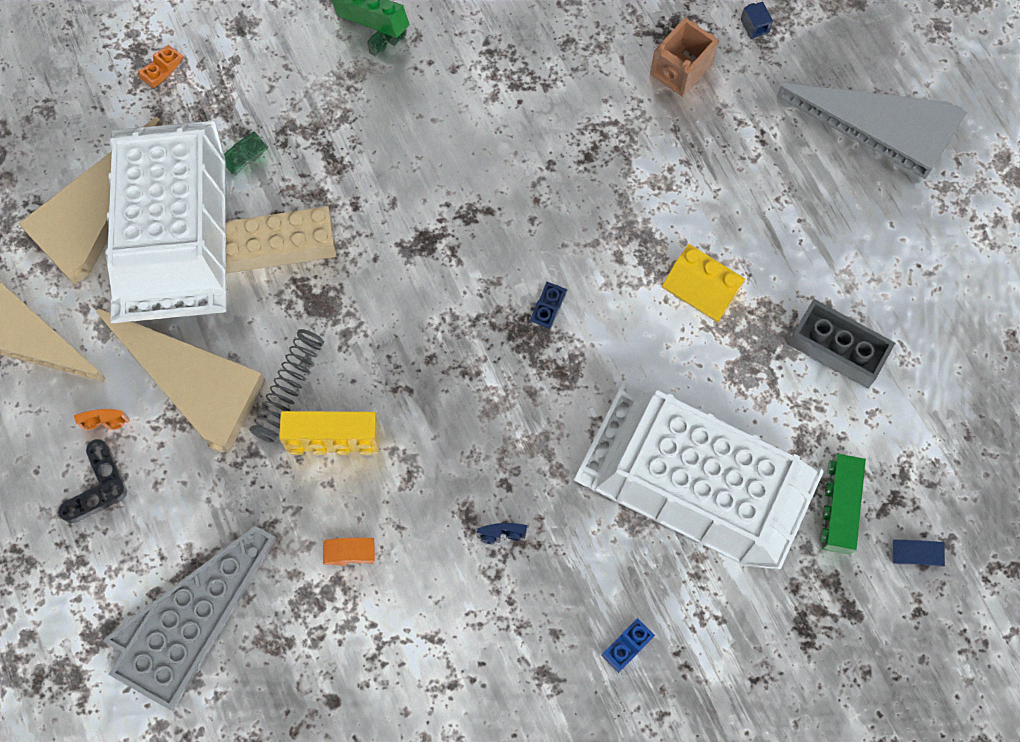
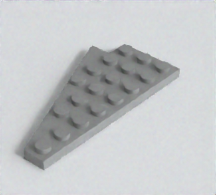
M257 526L252 527L108 635L103 642L122 652L108 675L167 709L174 711L277 538Z

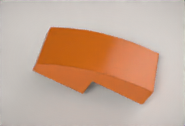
M167 45L153 54V61L138 71V77L150 87L155 88L176 69L183 60V55L170 45Z
M97 409L74 415L76 424L83 430L95 429L101 423L108 430H115L130 422L129 417L122 410Z
M338 538L323 541V565L347 566L348 563L373 564L375 561L374 538Z

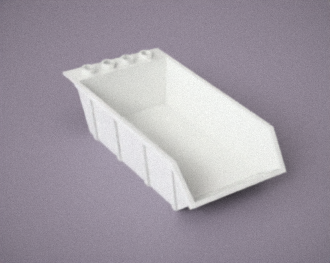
M204 121L112 130L113 138H110L112 151L111 173L108 176L110 183L109 213H107L109 226L108 249L105 250L111 286L110 323L226 312V159L216 122Z
M623 382L574 481L744 566L781 570L824 471L809 466L800 460V456L796 454H788L759 440V437L756 435L751 436L714 418V415L711 413L706 414L673 398L674 395L669 393L666 395L658 390L642 391ZM626 404L628 409L624 410L620 405ZM616 423L618 428L612 429L610 424ZM607 443L608 448L603 449L600 444ZM594 462L597 463L599 467L597 469H592L590 464Z

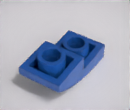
M637 618L601 656L619 673L655 635Z

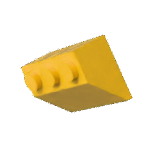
M688 244L675 262L662 288L718 323L742 289L745 278Z

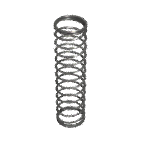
M305 329L298 330V338L293 339L295 346L289 347L291 354L285 355L288 362L285 361L281 364L283 369L278 370L279 377L274 378L276 385L270 386L272 393L266 394L268 401L262 402L264 409L258 410L260 417L254 418L256 425L249 428L253 435L265 441L275 443L277 440L276 436H279V434L261 426L256 419L265 420L280 428V424L266 419L261 415L260 411L269 412L280 419L281 414L269 410L265 407L264 403L273 404L283 411H291L281 404L272 402L268 395L277 396L289 404H295L293 400L276 394L272 387L280 388L290 395L299 396L295 391L280 386L276 379L284 380L288 384L302 389V386L297 382L283 378L280 375V371L287 372L299 380L306 381L304 376L287 370L283 365L291 364L300 371L310 373L309 369L291 362L287 356H294L308 365H314L311 360L294 354L291 348H298L311 357H318L313 351L297 346L295 341L301 340L306 345L317 350H321L320 346L324 344V340L311 331ZM301 333L307 334V335H309V336H311V337L317 339L319 342L313 341V340H311V339L305 337V336H304L303 334H301Z

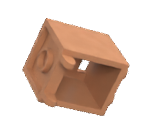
M685 17L654 50L650 75L684 97L713 65L719 40L713 34L700 28L697 23ZM686 50L697 57V59L693 62L682 53Z

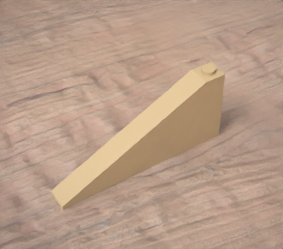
M156 116L143 127L161 126L162 124ZM112 151L19 223L26 234L74 285L78 281L84 280L88 273L92 271L108 239L107 213H109L110 183L108 176L111 173Z
M0 282V355L104 382L105 377Z
M98 309L96 313L207 442L208 448L218 453H221L222 450L229 453L265 382L262 373L134 322L110 323L111 313Z

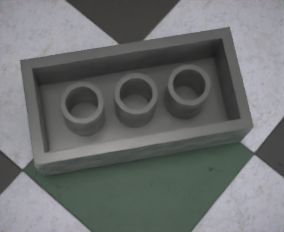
M816 299L812 300L788 342L789 346L868 389L876 380L896 344L892 340Z

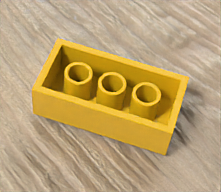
M281 411L279 439L286 451L292 455H302L304 452H313L315 455H326L327 452H336L338 455H349L350 452H359L361 455H373V452H379L380 423L376 412Z

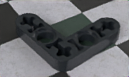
M101 439L92 440L86 447V454L99 485L60 505L59 516L68 523H76L122 501L127 495V487L109 446ZM97 446L103 448L100 450L104 458L103 460H100L99 456L94 453ZM105 465L112 466V472L108 476L101 475V469ZM114 486L120 488L117 490L118 494L116 496L111 493ZM102 491L106 494V496H105V497L107 498L106 501H105L104 496L101 494ZM93 495L98 496V504L95 507H88V499ZM70 507L76 509L73 511L72 517L67 514Z

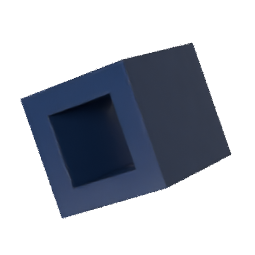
M763 1L756 4L751 3L744 7L741 16V22L750 39L770 33L773 19Z

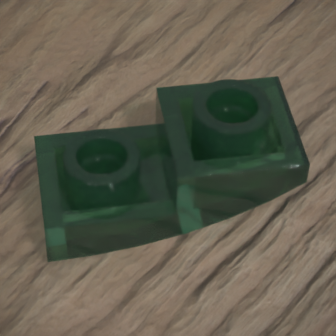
M407 30L397 38L377 31L367 41L369 53L376 57L386 49L388 43L395 46L405 38Z
M253 131L224 153L226 168L232 175H237L250 161L255 162L269 147Z

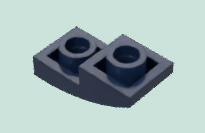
M546 281L530 322L551 329L568 290Z
M518 523L486 525L477 529V538H480L482 543L494 545L495 542L500 543L502 534L506 535L507 539L520 541V538H526L528 525Z
M893 539V564L945 567V542Z

